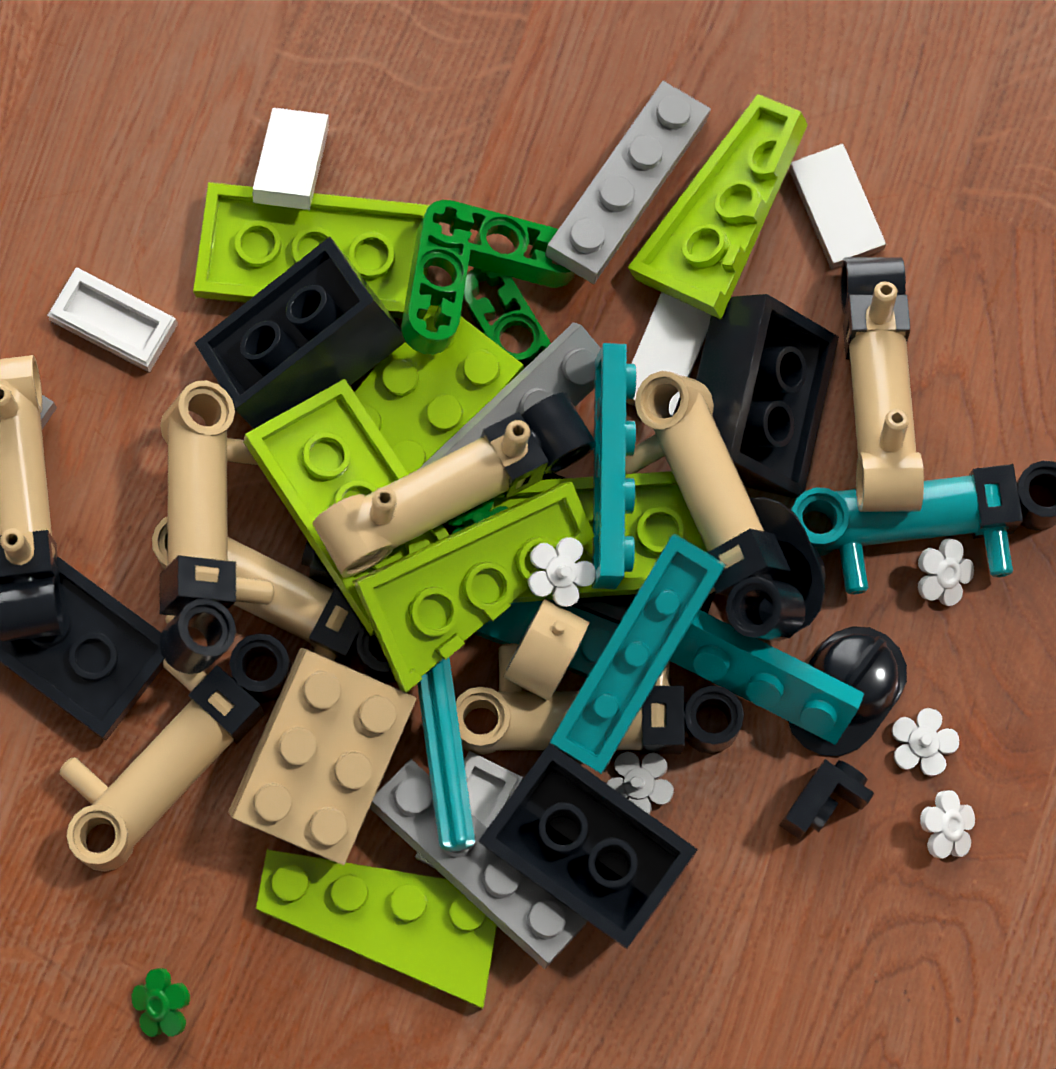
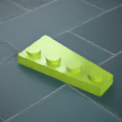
M757 94L627 267L635 280L714 317L722 318L808 126L801 111Z
M562 482L352 581L401 691H409L423 679L421 676L442 659L446 660L465 644L464 641L489 620L493 621L511 606L510 603L529 588L528 579L531 574L537 571H544V569L535 567L530 561V554L538 544L548 543L556 551L558 542L563 538H574L583 547L595 537L572 482Z
M267 849L256 905L257 911L327 942L329 941L375 963L382 964L412 977L414 980L432 988L444 991L480 1009L484 1008L497 925L447 879L346 862L342 865L328 859Z

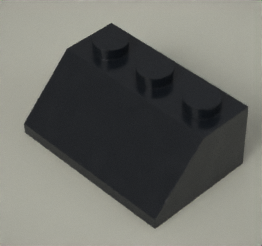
M328 237L197 340L195 345L220 386L228 392L233 400L234 409L255 429L343 379L350 386L406 341L402 335L401 328L335 241Z
M768 294L731 297L721 319L711 315L696 380L704 384L712 395L714 403L712 416L744 487L798 498L805 492L839 336Z
M549 743L478 840L484 847L626 950L661 905L698 850L551 743Z

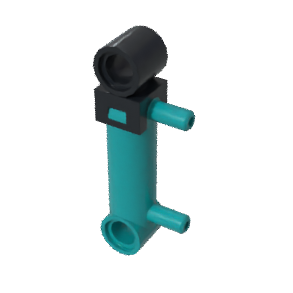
M1039 461L1033 463L1022 472L1017 481L1014 464L972 469L969 476L924 481L923 503L920 511L860 512L857 505L856 489L833 491L829 488L820 487L803 492L796 499L791 511L798 517L806 530L811 545L818 550L820 556L830 554L834 549H839L845 591L850 595L862 594L869 589L862 546L972 533L973 539L984 538L990 575L993 577H1005L1013 572L1007 535L1013 534L1019 525L1030 530L1042 531L1056 524V462ZM1042 485L1048 488L1053 493L1055 505L1042 507L1036 504L1030 497L1029 487ZM808 512H821L830 519L832 530L824 534L813 533L804 525L802 518Z

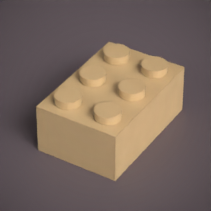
M300 648L228 813L238 821L344 865L417 698L309 650Z

